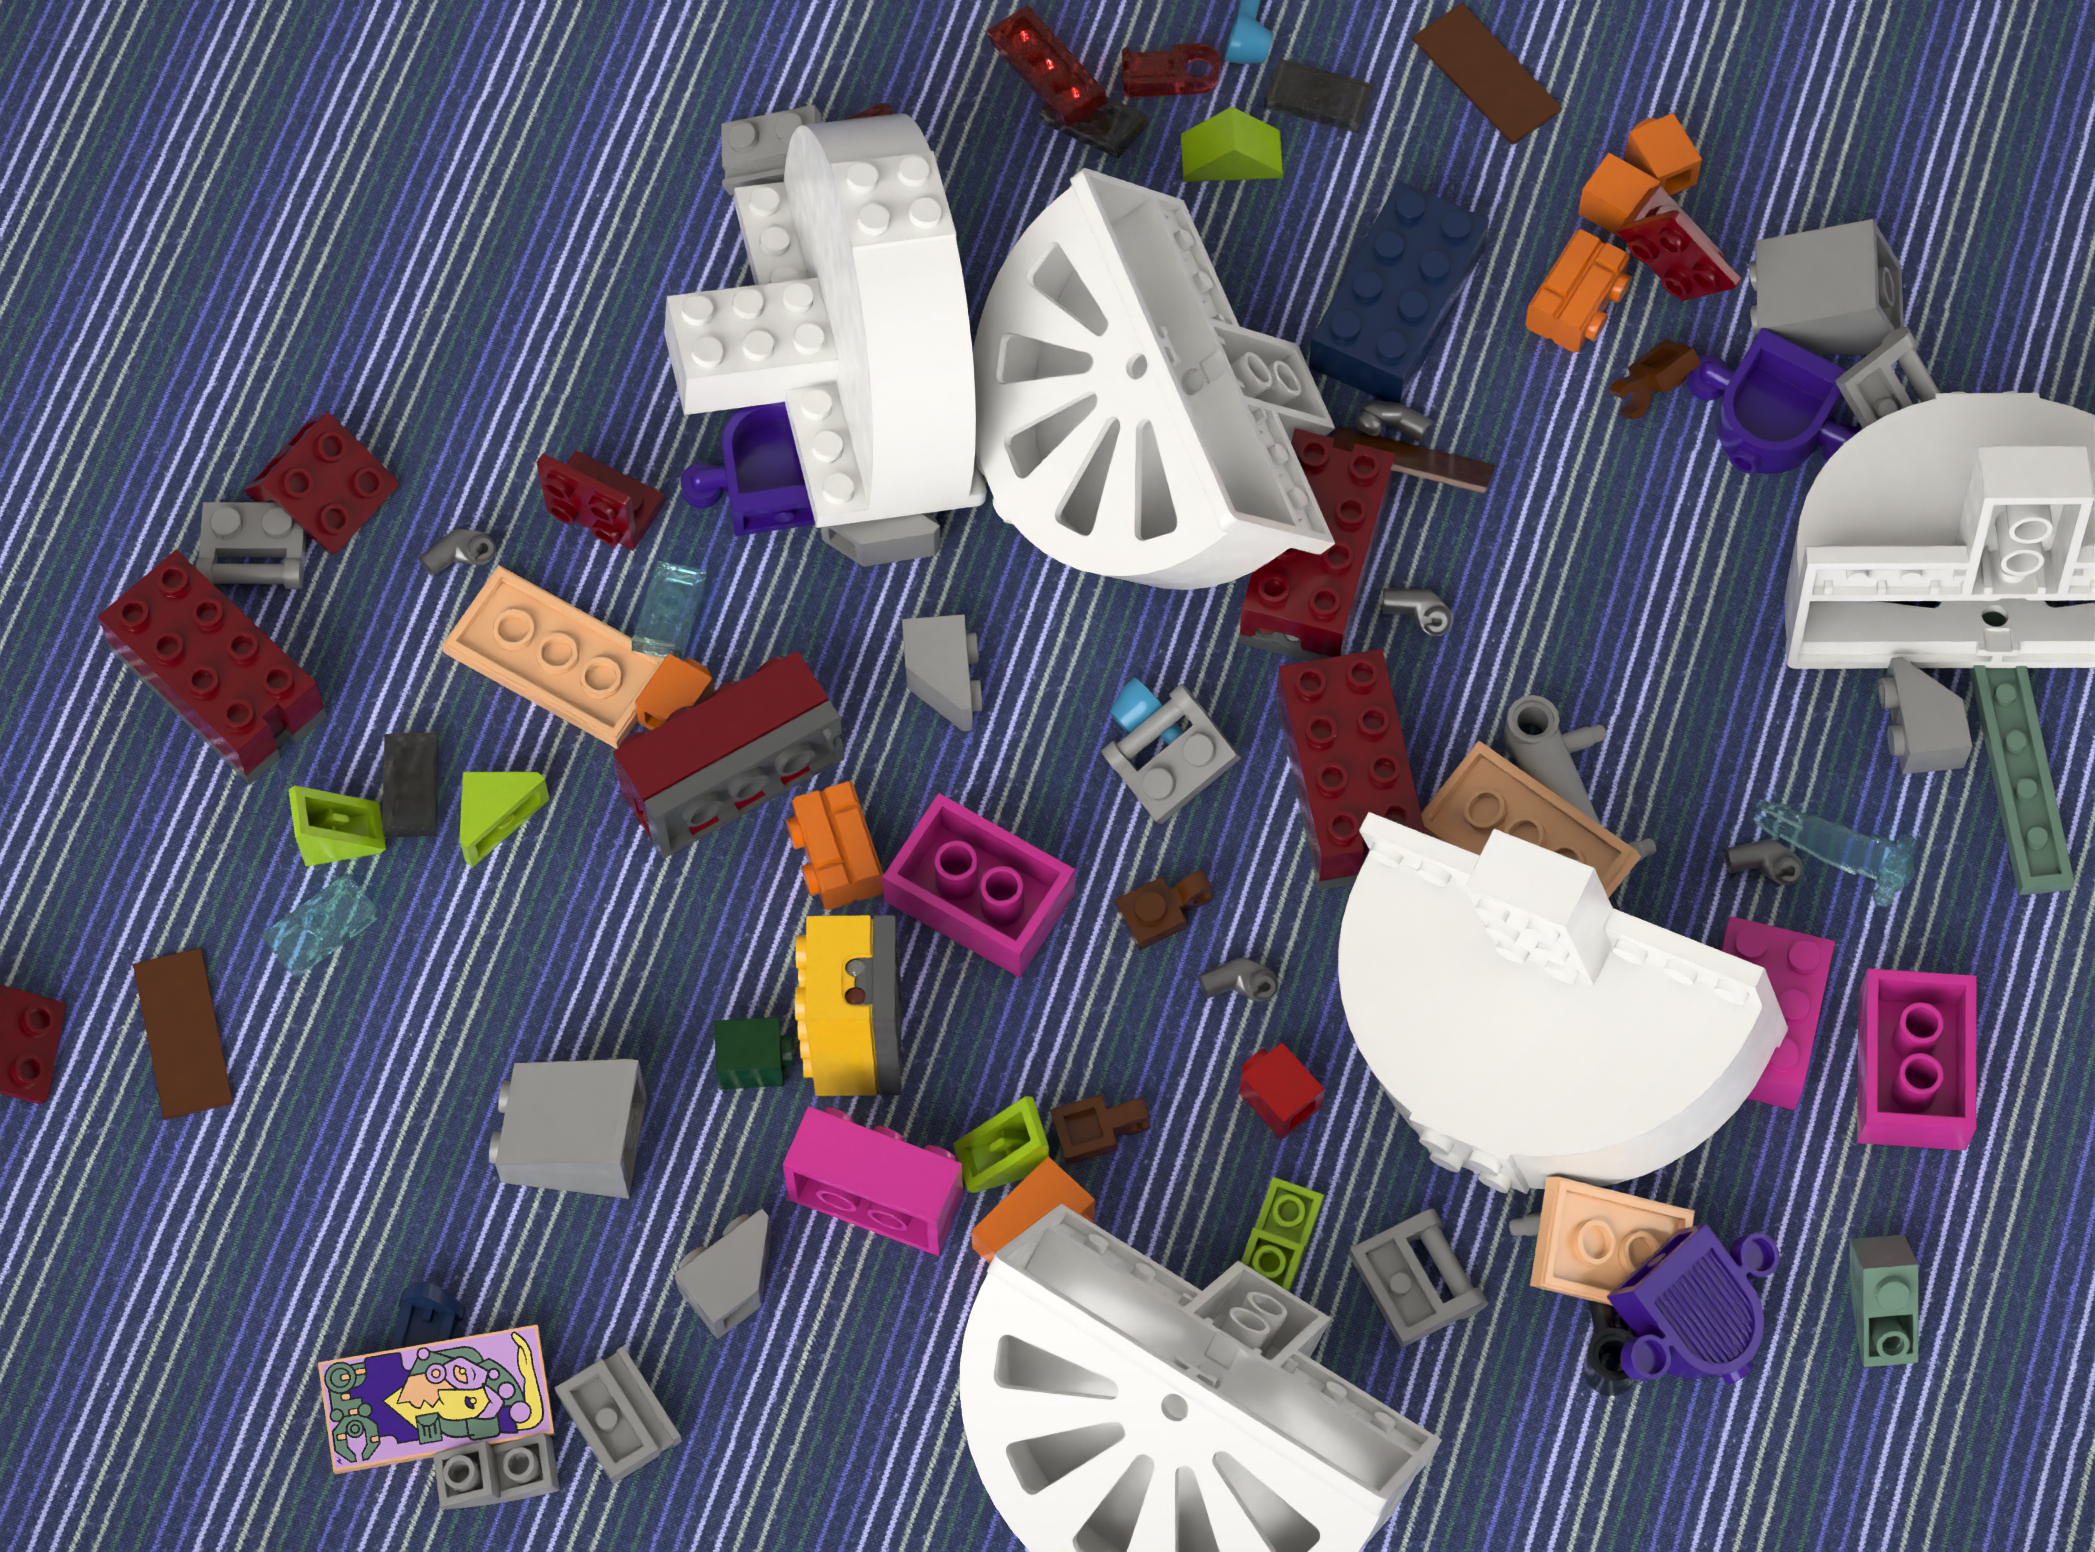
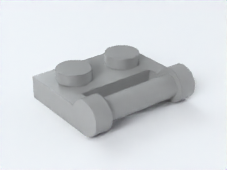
M1901 327L1887 334L1879 347L1835 380L1862 429L1886 415L1913 405L1891 367L1896 361L1899 362L1921 402L1932 400L1935 397V393H1940L1914 348L1916 340L1908 327Z
M203 502L199 558L196 562V569L214 586L216 584H284L285 589H302L307 532L276 502ZM218 557L286 558L284 564H217Z
M1180 684L1169 693L1171 699L1119 743L1112 741L1101 750L1105 759L1119 773L1155 822L1163 824L1242 758L1183 684ZM1186 715L1193 725L1141 769H1138L1131 759L1181 717Z
M1435 1209L1421 1212L1351 1247L1349 1251L1352 1262L1401 1348L1459 1319L1473 1316L1488 1305L1482 1290L1472 1286L1440 1228L1443 1223ZM1422 1240L1452 1292L1453 1299L1445 1303L1442 1302L1412 1250L1410 1242Z

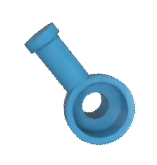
M1240 0L1223 60L1237 64L1265 62L1273 39V33L1256 20L1260 1L1262 0Z
M1133 677L1123 687L1109 713L1117 724L1129 734L1163 705L1145 685ZM1175 722L1160 737L1170 745L1184 733V730Z

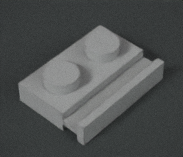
M810 105L722 123V167L725 170V179L722 180V186L727 193L734 195L736 187L784 182L786 157L791 137L796 128L801 125L821 123V113L817 107Z
M624 1346L617 1349V1353L604 1361L602 1359L554 1388L558 1398L612 1484L654 1460L665 1449L682 1442L677 1429Z

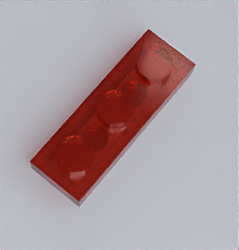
M1028 5L987 30L991 44L1066 128L1108 103L1104 88Z

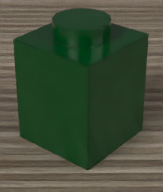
M779 1017L714 1021L716 1074L719 1090L784 1086L783 1067H793L792 1036L781 1035Z

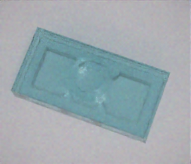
M657 560L633 634L631 651L666 658L668 653L683 660L707 584L708 571Z
M345 873L266 930L261 936L265 944L290 975L296 979L381 916L379 910L352 877Z

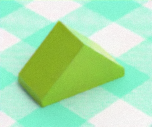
M1232 106L1181 134L1183 182L1277 179L1283 176L1280 130Z
M463 772L459 841L464 859L472 868L550 800L545 778L538 772Z
M296 785L289 789L295 838L306 867L380 854L386 850L379 802Z
M1030 1096L1023 1097L953 1143L958 1161L962 1163V1174L967 1190L970 1193H977L1025 1179L1049 1156V1145L1034 1099Z

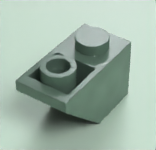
M1905 1235L1850 1239V1292L1863 1367L1918 1363V1262Z

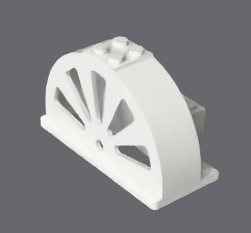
M901 113L801 125L796 128L789 143L784 182L736 187L734 189V204L755 285L667 296L664 334L683 413L688 415L785 401L816 528L980 506L986 500L987 489L983 475L975 462L976 403L969 315L956 241V231L934 152L930 150L919 126L907 114Z
M1083 168L1070 178L1072 187L1044 209L1015 244L995 279L978 325L973 349L976 403L975 462L978 469L986 477L994 497L993 506L997 514L1005 523L1014 524L1024 537L1042 552L1063 564L1081 571L1163 589L1190 590L1227 583L1254 572L1289 548L1320 555L1333 546L1335 542L1292 447L1291 440L1295 428L1326 436L1335 427L1298 344L1239 327L1184 200Z
M2013 391L2003 393H1935L1934 399L1914 404L1886 415L1846 441L1817 475L1807 494L1801 512L1785 594L1787 665L1794 669L1888 668L1891 658L1903 657L1917 668H1973L1974 665H1985V668H2015L2016 666H2027V668H2095V602L2057 608L2050 607L2045 602L2095 600V415L2069 405L2041 399L2039 393H2017ZM1878 601H1938L1940 605L1936 608H1927ZM1990 611L1998 612L2005 617L2006 623L2002 626H1991L1983 620L1982 615Z
M1368 812L1359 830L1370 851L1351 890L1342 920L1338 949V975L1343 1007L1348 1025L1361 1054L1394 1107L1419 1134V1142L1427 1147L1431 1153L1429 1158L1447 1170L1459 1172L1461 1167L1478 1173V1179L1494 1190L1508 1193L1511 1187L1525 1194L1528 1193L1530 1188L1545 1189L1547 1177L1558 1176L1602 1187L1646 1175L1674 1162L1695 1149L1714 1134L1739 1109L1756 1086L1775 1048L1780 1047L1788 1031V1026L1765 968L1614 909L1595 868L1496 829H1493L1480 856Z
M1063 1204L1057 1206L995 1253L986 1271L988 1275L971 1310L963 1339L960 1362V1400L963 1424L970 1452L980 1478L995 1507L1010 1529L1030 1552H1360L1392 1516L1415 1476L1432 1459L1442 1441L1310 1358L1331 1320L1326 1314L1240 1261L1234 1263L1201 1291Z

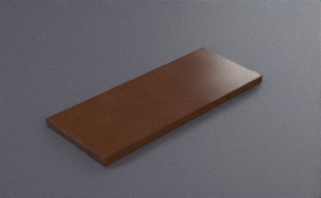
M1462 3L1412 37V40L1512 145L1562 111V107Z
M1338 426L1333 436L1335 438L1334 448L1353 452L1356 443L1395 453L1394 471L1481 493H1486L1495 468L1493 464L1378 435L1371 436L1365 432Z
M197 948L134 963L133 968L164 1120L234 1104L202 949Z

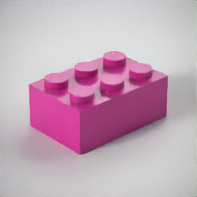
M940 793L933 800L882 876L885 902L1019 978L1075 895L1074 868Z
M1729 916L1722 937L1720 951L1765 968L1788 1026V1031L1780 1047L1775 1048L1756 1086L1746 1099L1795 1110L1804 1088L1835 941Z
M1868 968L1858 992L1857 1143L1966 1151L1976 1130V976Z
M808 1106L783 1162L788 1200L940 1256L964 1199L962 1163L955 1161L956 1157L943 1148L927 1145L925 1149L906 1143L904 1142L905 1138L892 1129L876 1126L874 1130L855 1124L854 1119L841 1110L825 1107L823 1111Z

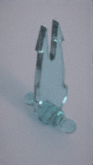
M1759 800L1756 808L1790 825L1754 813L1751 821L1777 840L1781 837L1825 863L1853 875H1856L1858 872L1876 880L1879 887L1873 892V901L1878 906H1889L1893 902V893L1900 891L1911 882L1915 871L1911 854L1917 850V840L1912 835H1902L1897 840L1896 845L1892 840L1873 833L1870 838L1838 823L1792 810V805Z

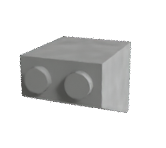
M1874 219L1755 241L1756 261L1750 262L1749 273L1752 286L1757 291V305L1751 306L1750 310L1751 323L1756 335H1758L1761 328H1764L1813 354L1868 355L1882 344V340L1887 334L1904 327L1901 264Z
M610 1059L514 1063L511 1081L503 1080L500 1088L498 1109L500 1113H505L502 1132H493L489 1148V1163L495 1164L501 1183L629 1199L647 1100L639 1060Z

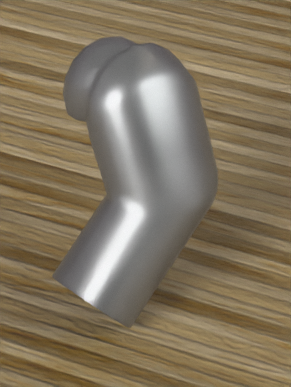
M1368 400L1363 403L1359 408L1362 412L1355 420V426L1368 435L1377 436L1381 431L1382 425L1386 424L1420 443L1428 435L1433 420L1401 403Z
M455 529L421 554L418 560L426 572L435 577L453 562L472 565H484L490 562L495 555L496 544L493 538L486 533Z
M1383 589V614H1409L1421 629L1431 636L1444 635L1452 627L1453 616L1451 611L1432 590Z
M1773 839L1724 848L1725 864L1730 874L1756 869L1781 885L1794 884L1803 874L1800 858Z
M1244 957L1237 958L1197 975L1200 988L1206 999L1228 990H1233L1253 1000L1264 1001L1274 997L1278 990V980L1273 971Z

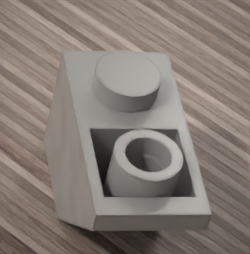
M931 513L821 527L822 541L863 567L935 556L941 549L940 525H938L937 520Z
M964 614L902 619L907 688L960 730L973 731L972 712L982 711L980 680H970L969 664H978L976 633H966Z
M1903 657L1891 658L1885 678L1879 679L1878 692L1882 709L1890 710L1892 725L1888 726L1887 731L1888 747L1892 757H1899L1902 774L1964 768L1972 750V742L1963 699Z
M763 1208L751 1217L748 1214H743L734 1219L724 1229L722 1233L724 1237L708 1249L701 1246L691 1251L682 1259L678 1266L679 1270L674 1273L678 1291L717 1340L762 1305L772 1235L769 1216Z

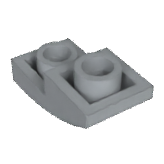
M546 1433L494 1446L486 1441L433 1454L440 1508L444 1510L497 1504L560 1491L553 1440Z

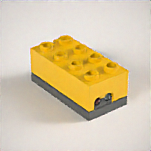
M870 915L807 916L806 935H796V969H798L799 987H795V1020H798V1040H800L804 1078H813L815 1096H877V1092H880V1096L902 1095V988L895 915H873V919H871Z

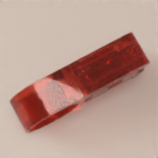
M1204 43L1173 44L1172 51L1129 53V47L1127 46L1123 48L1121 53L1123 93L1126 97H1151L1210 92L1217 86L1220 80V55L1213 47ZM1193 60H1203L1211 65L1212 71L1204 77H1193L1186 72L1185 66Z

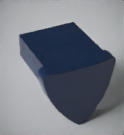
M425 1281L409 1285L403 1290L398 1304L400 1312L389 1350L451 1340L457 1320H463L465 1307L452 1294L431 1282Z

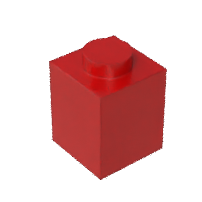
M1282 1042L1269 1053L1266 1049L1256 1052L1242 1066L1241 1071L1243 1073L1240 1078L1239 1094L1281 1140L1322 1108L1325 1089Z

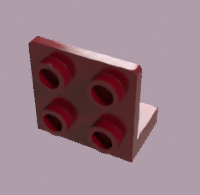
M1661 186L1650 188L1616 231L1628 243V248L1632 255L1646 263L1659 276L1664 289L1681 301L1735 289L1742 280L1724 260L1725 254Z
M327 411L310 418L243 491L255 502H267L273 499L328 554L333 555L338 553L398 487L399 482Z
M577 450L574 451L567 464L546 454H542L536 462L545 505L550 514L566 524H573L575 521L591 529L596 538L610 546L620 544L634 551L665 504L663 493Z
M0 984V1094L39 1105L48 1100L65 1012V1004L63 1002Z

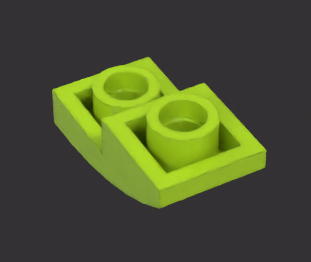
M1272 1177L1255 1228L1253 1227L1241 1262L1290 1292L1325 1195Z

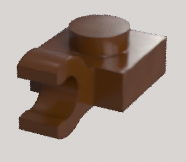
M1664 339L1628 367L1630 375L1616 380L1609 388V392L1611 395L1620 398L1627 396L1631 392L1629 404L1619 412L1621 416L1637 419L1648 410L1651 395L1655 390L1664 393L1665 391L1677 388L1686 380V375L1701 365L1693 347Z
M1203 870L1186 876L1170 890L1163 877H1160L1116 898L1115 905L1140 951L1186 929V919L1182 913L1213 899L1210 893L1212 886Z
M1101 1094L1050 1109L1066 1165L1118 1151L1115 1135H1133L1150 1129L1149 1116L1143 1098L1130 1100L1121 1105L1106 1109Z

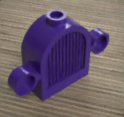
M1761 328L1736 371L1729 369L1726 362L1721 358L1705 355L1699 357L1701 365L1688 374L1687 385L1695 397L1711 401L1723 396L1717 421L1718 437L1723 449L1729 455L1731 464L1742 472L1749 474L1755 472L1778 474L1790 471L1804 463L1817 445L1823 446L1822 452L1827 462L1846 441L1860 432L1853 425H1839L1832 421L1845 399L1835 380L1847 370L1764 328Z
M785 401L740 408L730 418L723 432L722 451L724 465L712 466L707 463H695L686 468L681 476L680 482L683 498L689 505L695 508L711 507L720 500L722 492L727 491L729 493L735 536L816 525Z
M1707 1223L1679 1229L1607 1296L1636 1336L1628 1340L1621 1351V1365L1625 1373L1636 1381L1658 1379L1665 1375L1666 1372L1683 1379H1700L1721 1375L1727 1384H1733L1746 1376L1754 1367L1751 1359L1759 1349L1764 1333L1762 1304L1756 1290L1748 1279L1765 1277L1775 1271L1779 1263V1250L1775 1241L1764 1233L1744 1235L1734 1241L1729 1254Z

